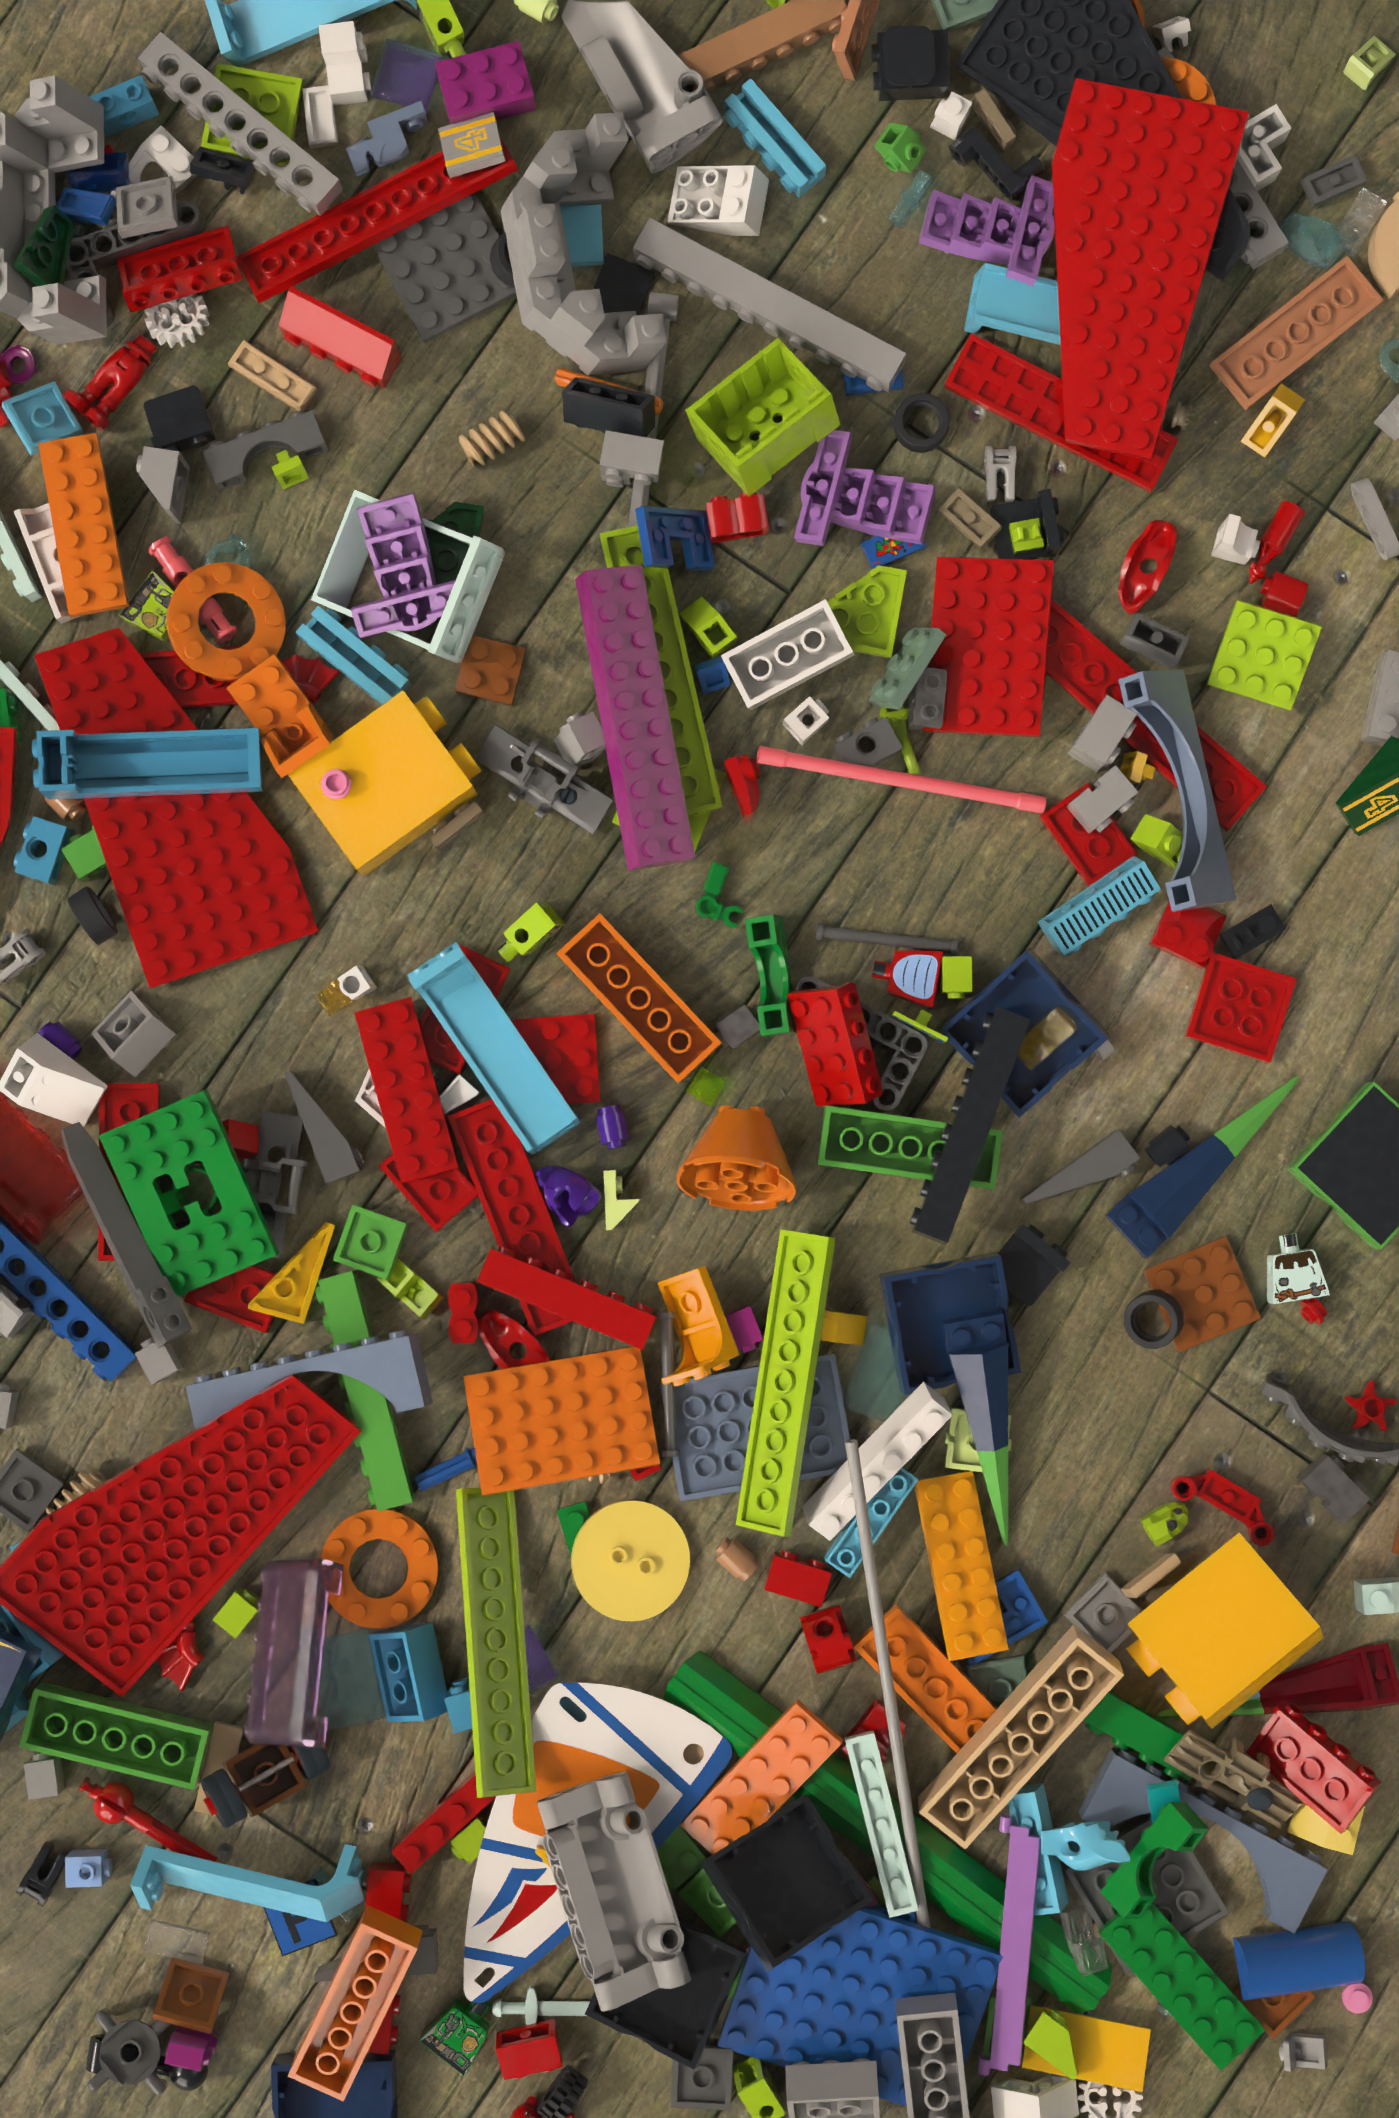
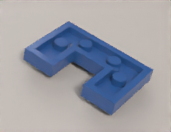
M641 506L635 509L645 567L668 568L673 566L670 540L682 541L687 570L708 571L715 568L706 511L655 506Z
M1018 1569L995 1581L997 1593L1006 1608L1001 1613L1008 1645L1048 1623ZM994 1653L966 1659L972 1667Z

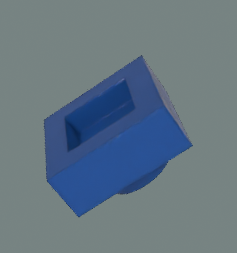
M721 656L694 665L703 695L731 685L726 665Z

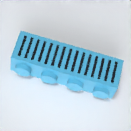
M1133 856L1039 920L1038 924L1055 951L1063 956L1066 954L1071 955L1077 952L1082 947V943L1088 939L1102 935L1106 931V927L1111 923L1121 921L1129 916L1130 910L1138 905L1150 902L1154 898V894L1161 889L1144 860Z

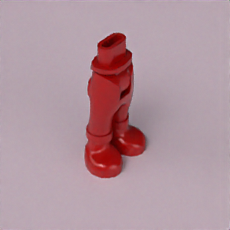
M141 334L133 342L128 341L126 343L127 347L123 346L114 352L101 365L91 382L84 387V391L76 392L68 389L62 395L70 406L81 416H85L93 426L102 432L109 426L108 417L110 412L114 413L118 405L137 385L146 367L152 363L150 357L158 350ZM114 382V385L107 392V394L100 399V403L96 407H92L94 402L98 400L102 396V393Z

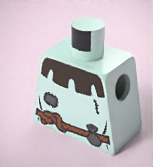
M1297 1233L1280 1235L1281 1253L1267 1256V1302L1278 1304L1330 1295L1314 1249L1299 1250Z

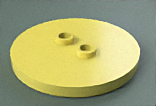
M637 1500L611 1503L592 1514L580 1528L571 1554L573 1579L584 1600L601 1614L620 1621L649 1619L666 1610L678 1598L685 1586L690 1568V1551L687 1539L675 1519L666 1511L653 1504Z

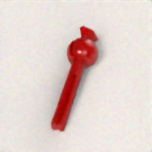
M85 1777L79 1786V1791H87L88 1796L95 1800L92 1808L95 1816L102 1822L118 1824L124 1820L173 1852L213 1862L217 1861L218 1857L133 1804L134 1795L127 1785L120 1782H108L102 1787L97 1783L92 1784L90 1778Z

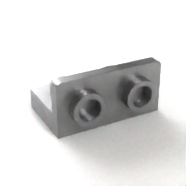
M926 667L910 692L907 731L919 732L923 727L940 729L943 726L947 671L945 669Z

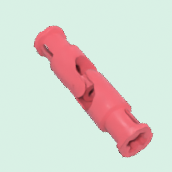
M164 536L155 541L149 547L148 552L151 556L157 558L163 567V573L176 589L183 578L194 570L184 556H179L173 548L170 537ZM211 596L204 601L199 609L198 620L202 625H206L214 635V642L217 645H221L230 640L238 629L235 625H230L222 614L223 609L216 599Z

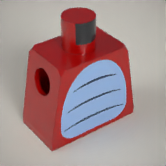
M894 951L891 963L874 960L871 977L888 980L887 994L931 1009L934 1004L943 952Z

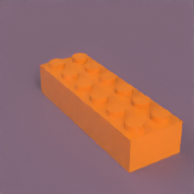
M600 913L556 953L678 1085L722 1044Z
M367 1905L294 2057L288 2077L344 2101L418 1949L423 1930Z

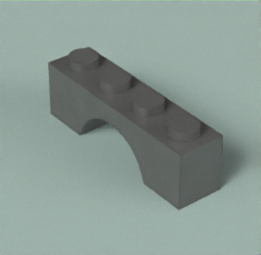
M307 410L297 411L291 415L290 419L285 421L274 420L266 423L263 426L264 428L258 431L248 430L241 432L234 440L212 443L209 449L204 450L203 453L218 489L222 491L246 482L252 460L266 449H287L298 455L301 461L329 451L313 410L309 412Z

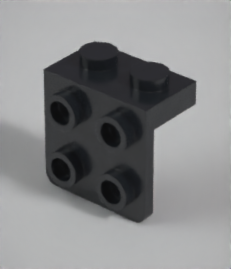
M192 385L144 402L143 407L153 435L151 441L154 448L179 451L181 453V451L190 448L203 447L209 442L216 440L200 390L197 386Z
M1051 489L1038 491L1034 499L991 507L990 516L1002 528L994 536L998 559L1027 560L1057 554L1061 543H1064V533L1062 526H1057L1055 515L1059 514L1057 498L1052 497ZM1039 518L1044 548L1014 554L1009 524Z
M1032 1224L1028 1228L1025 1225H1020L997 1253L1002 1258L1007 1290L1027 1306L1033 1305L1059 1271L1064 1272L1070 1264L1065 1259L1068 1253L1055 1243L1049 1246L1044 1242L1042 1238L1045 1235Z

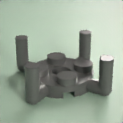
M108 2008L98 2011L96 2013V2020L106 2032L99 2053L102 2070L89 2080L88 2088L91 2091H96L109 2079L121 2084H135L145 2080L155 2094H162L167 2089L168 2084L165 2079H160L154 2072L162 2054L158 2035L171 2023L157 2020L150 2026L143 2021L134 2019L116 2024L111 2018V2011ZM127 2043H133L139 2049V2055L134 2061H127L122 2056V2048Z

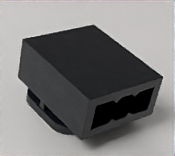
M926 26L891 27L886 32H878L876 44H871L872 62H877V72H873V91L878 90L879 101L948 98L950 91L948 29L930 30Z

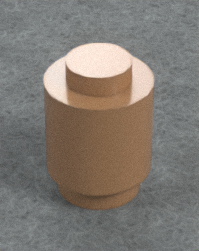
M45 797V802L66 822L70 820L77 821L86 812L84 798L49 800Z
M726 1537L715 1549L718 1553L715 1559L735 1578L739 1577L742 1581L749 1578L759 1566V1563L755 1560L756 1556L736 1537L731 1540Z

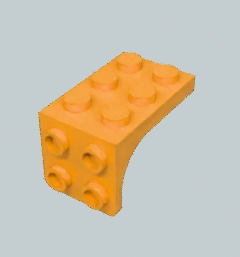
M706 1265L658 1282L668 1312H675L676 1318H673V1325L681 1345L679 1366L672 1374L661 1379L663 1385L673 1382L674 1387L691 1381L690 1376L698 1380L711 1375V1368L717 1371L730 1366L729 1360L740 1354Z

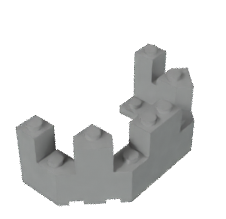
M54 75L30 80V98L24 101L15 115L0 108V311L16 318L29 332L59 345L107 337L106 278L97 275L64 281V286L59 283L37 286L13 267V264L45 208L53 205L56 206L55 173L104 163V106Z
M623 112L594 114L586 129L554 131L532 160L525 174L512 190L501 209L522 324L529 330H535L546 339L548 345L562 356H568L579 365V369L588 376L644 371L667 343L662 314L636 315V311L604 313L600 289L576 291L560 206L612 203L614 194L609 170L628 142Z

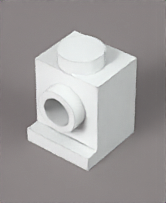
M951 92L947 100L942 99L940 101L930 128L955 141L969 117L972 102Z
M809 696L783 720V726L803 746L828 723L829 717L827 714L829 710L819 699L814 701ZM805 716H810L813 719V723L807 726L803 724L802 719Z

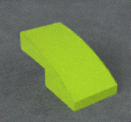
M397 1258L390 1280L377 1278L395 1297L401 1299L424 1320L443 1299L439 1292L399 1258Z

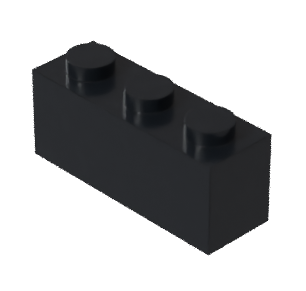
M577 377L562 391L563 419L565 423L574 424L580 428L599 430L603 433L607 430L647 437L655 428L654 395Z

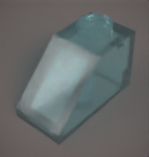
M1291 212L1279 226L1289 242L1286 247L1307 264L1328 269L1346 248L1334 224L1331 222Z

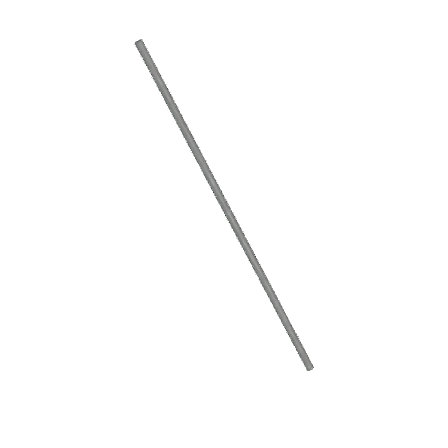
M852 1439L845 1441L910 1876L918 1906L916 1916L919 1925L930 1928L857 1440Z

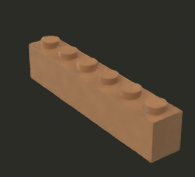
M791 0L677 56L690 70H694L702 76L703 85L708 94L716 89V86L725 82L727 84L733 83L743 73L750 70H760L767 65L768 61L774 58H785L795 48L803 44L804 46H809L818 41L820 36L828 32L831 34L839 32L842 10L847 5L844 0ZM692 84L687 85V88L690 93L696 91L698 88L697 86Z

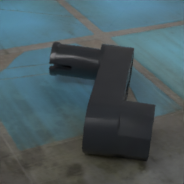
M974 127L968 129L948 146L952 157L959 165L965 167L974 160L999 191L1011 201L1026 189V185L1032 175L1037 176L1045 170L1042 162L1036 156H1032L1030 160L1016 171L1012 170L984 136Z

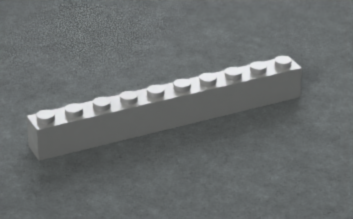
M649 218L633 246L634 258L643 268L658 270L666 280L672 283L678 281L686 285L687 289L696 296L701 297L705 295L709 297L717 307L723 310L729 308L737 312L738 316L747 323L752 324L756 322L760 324L768 334L774 337L780 335L788 339L789 343L798 350L803 351L807 349L811 351L819 361L825 364H830L831 362L839 366L840 370L849 377L855 378L858 376L862 378L870 388L876 391L884 390L889 392L905 364L906 353L652 218Z

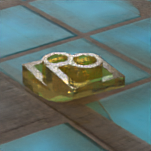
M1057 1006L1024 1036L1017 1056L1032 1070L1073 1034L1078 1027Z

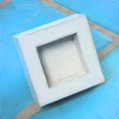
M1177 16L1152 26L1154 37L1159 39L1162 48L1167 46L1169 51L1172 52L1171 43L1176 37L1180 46L1185 47L1188 45V31H1191L1188 18Z

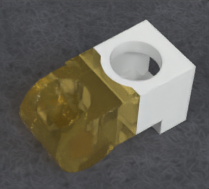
M355 966L330 983L328 987L319 992L315 997L327 1015L332 1016L365 994H369L377 987L363 966Z

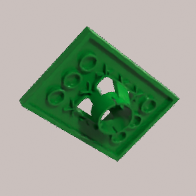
M208 1089L99 1135L147 1246L162 1276L167 1277L176 1297L279 1254L276 1243ZM194 1161H201L203 1163L188 1168V1165ZM197 1171L209 1177L215 1190L209 1207L202 1208L198 1201L190 1203L187 1200L183 1191V1187L190 1185L187 1174ZM169 1174L173 1180V1188L162 1194L157 1184V1178L161 1175ZM221 1203L222 1210L213 1215L207 1212ZM180 1209L188 1213L190 1218V1224L183 1228L177 1227L171 1216L172 1213Z

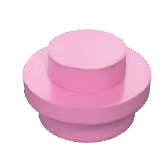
M332 769L324 774L321 780V788L329 798L342 799L351 790V779L343 770Z
M1365 1984L1347 1985L1344 1988L1342 2001L1349 2011L1363 2013L1372 2005L1373 1996L1371 1990Z

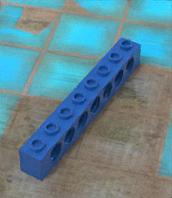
M0 1214V1238L5 1245L3 1252L0 1253V1277L4 1276L11 1283L9 1288L20 1298L25 1296L32 1303L30 1308L37 1316L42 1319L46 1317L53 1324L51 1329L61 1339L67 1338L74 1345L72 1350L83 1360L87 1358L95 1366L93 1371L104 1381L108 1379L111 1382L117 1380L137 1360L135 1353L138 1350ZM18 1258L22 1259L26 1265L25 1271L21 1275L14 1270V1263ZM38 1279H42L47 1286L46 1292L43 1295H39L35 1291V1283ZM59 1300H63L68 1307L67 1313L64 1316L59 1315L56 1311V1303ZM80 1320L86 1322L89 1327L88 1334L85 1337L79 1335L76 1330ZM101 1341L109 1345L110 1352L107 1357L100 1356L97 1351L98 1344Z

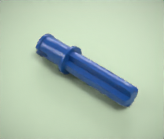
M466 1447L465 1452L415 1475L414 1479L417 1487L424 1491L472 1467L474 1470L477 1469L475 1448L469 1449Z

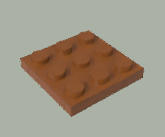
M1227 1236L1213 1240L1143 1270L1151 1290H1162L1172 1295L1182 1308L1184 1325L1180 1334L1173 1340L1177 1352H1182L1261 1319ZM1157 1303L1167 1329H1169L1171 1319L1168 1311Z

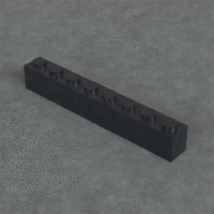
M996 1007L993 1013L987 1012L981 1028L986 1030L982 1041H976L971 1054L972 1057L976 1058L972 1069L966 1068L961 1084L965 1085L962 1097L956 1095L951 1108V1112L955 1113L952 1124L946 1123L940 1140L945 1141L942 1151L935 1152L930 1168L935 1170L931 1180L925 1179L920 1191V1196L924 1197L920 1208L915 1206L909 1224L914 1225L912 1233L944 1245L949 1242L1031 1019L1000 1007Z

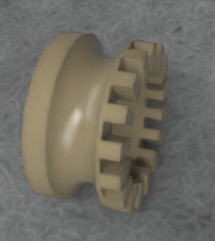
M1177 401L1170 427L1174 428L1176 425H1179L1181 430H1185L1189 418L1186 417H1190L1189 413H1191L1192 404L1183 406L1182 402Z

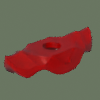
M1164 520L1150 522L1144 532L1133 542L1126 554L1121 568L1118 593L1121 604L1129 615L1136 613L1157 591L1169 570L1175 552L1177 528L1170 522ZM1152 559L1156 561L1157 568L1153 573L1145 574L1141 571V565L1145 560Z
M488 1310L483 1313L479 1321V1333L490 1356L501 1369L550 1361L535 1337L518 1322L494 1310ZM515 1342H520L526 1347L527 1353L522 1359H516L510 1353V1347Z

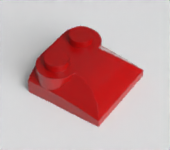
M747 754L725 760L724 771L744 821L749 823L754 818L759 805L757 779H760L759 774L761 773L755 758L749 759Z
M1168 901L1149 945L1203 969L1213 953L1214 945L1227 915L1210 907L1172 912L1170 902Z

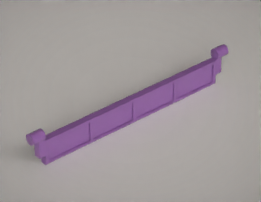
M1000 1815L999 1831L1010 1833L1000 1955L1003 1956V1959L999 1963L991 2058L980 2056L978 2063V2074L984 2076L990 2075V2068L1008 2072L1009 2064L1020 2066L1022 2059L1041 1840L1040 1836L1030 1835V1827L1012 1824V1816Z

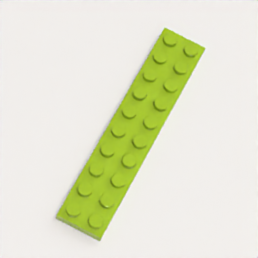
M638 525L599 533L607 568L642 565L687 814L691 816L722 809L720 792L668 568L645 567Z
M780 1229L736 1525L782 1537H791L836 1238Z
M481 1487L456 1489L477 1798L536 1792L514 1491L482 1496Z

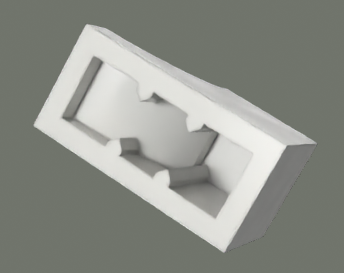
M1229 514L1218 528L1211 556L1245 565L1251 557L1255 558L1260 544V541L1256 540L1258 530L1243 524L1240 516Z

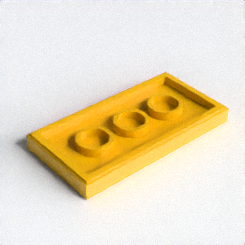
M1031 2004L1027 2033L1043 2009L1050 2012L1052 2008ZM1054 2009L1067 2019L1065 2024L1070 2028L1078 2070L1075 2079L1143 2092L1151 2028ZM1025 2045L1022 2068L1068 2077Z

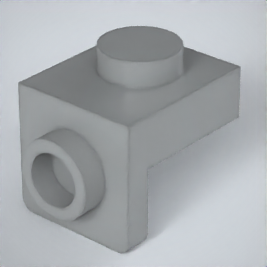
M1290 2032L1283 2042L1280 2043L1279 2056L1280 2060L1284 2061L1285 2071L1292 2072L1295 2067L1326 2069L1328 2066L1326 2035Z

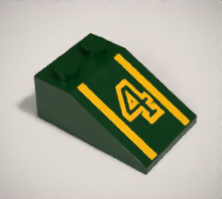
M1392 735L1335 802L1348 825L1357 836L1399 814V739Z

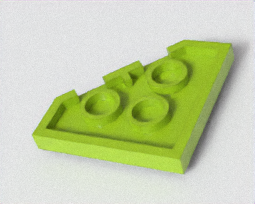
M878 565L855 583L853 582L827 601L853 652L886 658L892 657L907 570Z

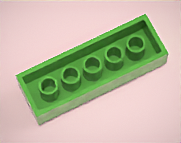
M825 1106L816 1165L931 1180L935 1169L930 1168L935 1152H941L945 1143L940 1138L946 1122ZM990 1129L969 1187L995 1190L1003 1136L1002 1130Z
M42 1682L33 1690L19 1747L195 1790L201 1782L214 1724Z

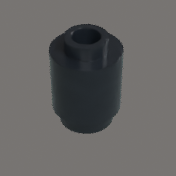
M1169 1125L1148 1142L1149 1146L1145 1149V1152L1158 1167L1164 1164L1169 1165L1189 1148L1187 1141L1190 1138L1179 1125L1176 1128Z

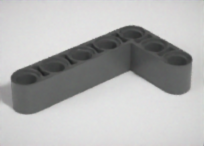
M190 201L178 202V227L166 229L161 233L151 232L142 234L137 241L132 243L128 242L129 237L121 239L118 233V224L72 240L67 263L71 280L100 275L99 270L118 264L117 258L200 234L204 227V220L197 206ZM195 215L191 222H182L185 216ZM112 244V248L108 252H100L103 245ZM77 254H85L83 260H81L80 262H73V259ZM106 292L107 327H109L114 320V311Z
M809 976L802 978L798 982L795 991L800 990L801 986L805 983H812L817 989L832 986ZM860 1001L862 1010L869 1016L867 1024L869 1039L894 1051L880 1078L882 1090L887 1089L893 1093V1103L889 1106H884L879 1102L878 1097L872 1100L877 1109L889 1111L899 1104L927 1050V1040L920 1032ZM890 1024L893 1026L895 1035L891 1040L883 1039L880 1036L879 1029L881 1025ZM914 1037L920 1041L921 1049L918 1053L913 1054L907 1051L905 1043L908 1038ZM900 1063L906 1066L907 1076L905 1079L898 1080L892 1075L894 1064Z

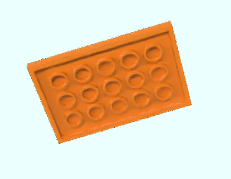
M629 1347L463 1376L482 1496L660 1465L641 1349Z

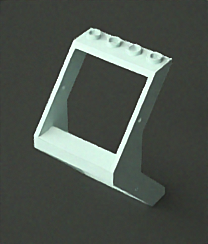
M354 490L311 598L312 601L353 617L351 610L347 609L369 554L365 543L366 536L357 508L381 500ZM422 518L425 527L470 546L431 643L396 629L386 632L423 647L428 652L455 663H462L505 556V551L502 547L477 536L471 538Z

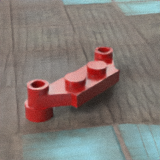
M1207 1468L1205 1473L1190 1476L1181 1475L1171 1481V1492L1179 1500L1187 1501L1196 1495L1244 1523L1249 1539L1254 1544L1267 1546L1273 1541L1274 1530L1265 1522L1259 1507L1262 1499L1209 1468ZM1181 1482H1184V1490L1178 1491V1485ZM1258 1528H1262L1261 1535L1255 1536V1531Z

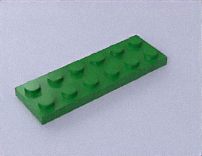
M1153 1902L1140 1919H1123L1117 1913L1098 1930L1101 1937L1220 2071L1265 2031L1259 2021Z

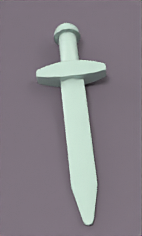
M529 1986L525 2002H502V1999H497L492 2004V2013L496 2017H501V2014L525 2015L526 2025L536 2023L537 2016H587L585 2012L590 2001H537L535 1986Z

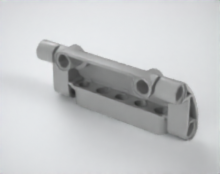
M619 1772L591 1780L538 1800L537 1805L546 1831V1835L543 1838L544 1848L581 1968L585 1976L592 1981L600 2010L608 2011L618 2008L658 1988L672 1989L690 1982L692 1978L684 1953L681 1951L684 1936L646 1814L635 1802V1795L628 1772ZM627 1814H629L631 1820L628 1827L625 1821ZM666 1932L667 1942L664 1945L662 1938L664 1933Z

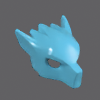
M1098 1820L1078 1825L1071 1822L1058 1828L1039 1831L1041 1854L1056 1855L1062 1862L1074 1870H1091L1110 1862H1130V1855L1124 1847L1125 1841L1117 1840L1119 1832L1110 1831L1109 1821ZM1068 1842H1070V1844L1072 1845L1071 1850L1068 1846Z

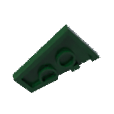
M55 205L45 208L15 260L13 267L37 286L55 283L64 286L74 221Z

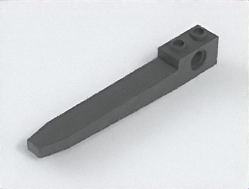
M80 1122L63 1128L61 1134L70 1166L157 1347L160 1348L185 1336L192 1330V1327L167 1277L162 1276L98 1145Z

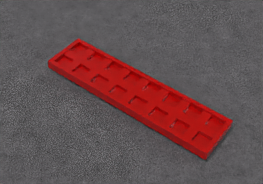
M972 333L944 384L945 389L1150 493L1179 438L1161 430L1152 461L1066 442L1062 379Z

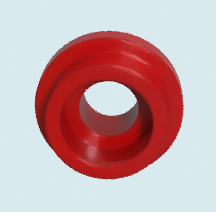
M1316 1298L1303 1299L1300 1302L1302 1308L1300 1313L1308 1323L1321 1325L1324 1322V1317L1328 1313Z

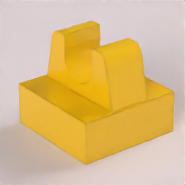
M1138 751L1124 753L1120 771L1131 784L1140 783L1141 780H1146V778L1153 779L1156 768L1145 764L1147 754Z

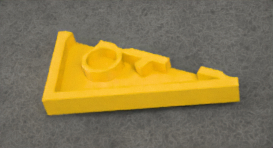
M325 1222L249 1303L248 1308L253 1311L304 1324L335 1225Z

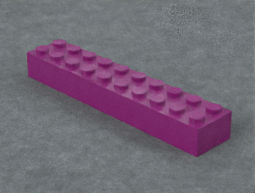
M642 565L586 570L575 579L628 871L684 863L695 858L643 567Z

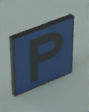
M316 1878L304 1882V1884L319 1886ZM263 1907L282 1957L338 1935L332 1920L323 1922Z

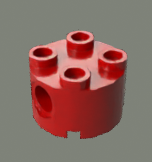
M840 1605L830 1606L799 1616L818 1675L857 1661Z

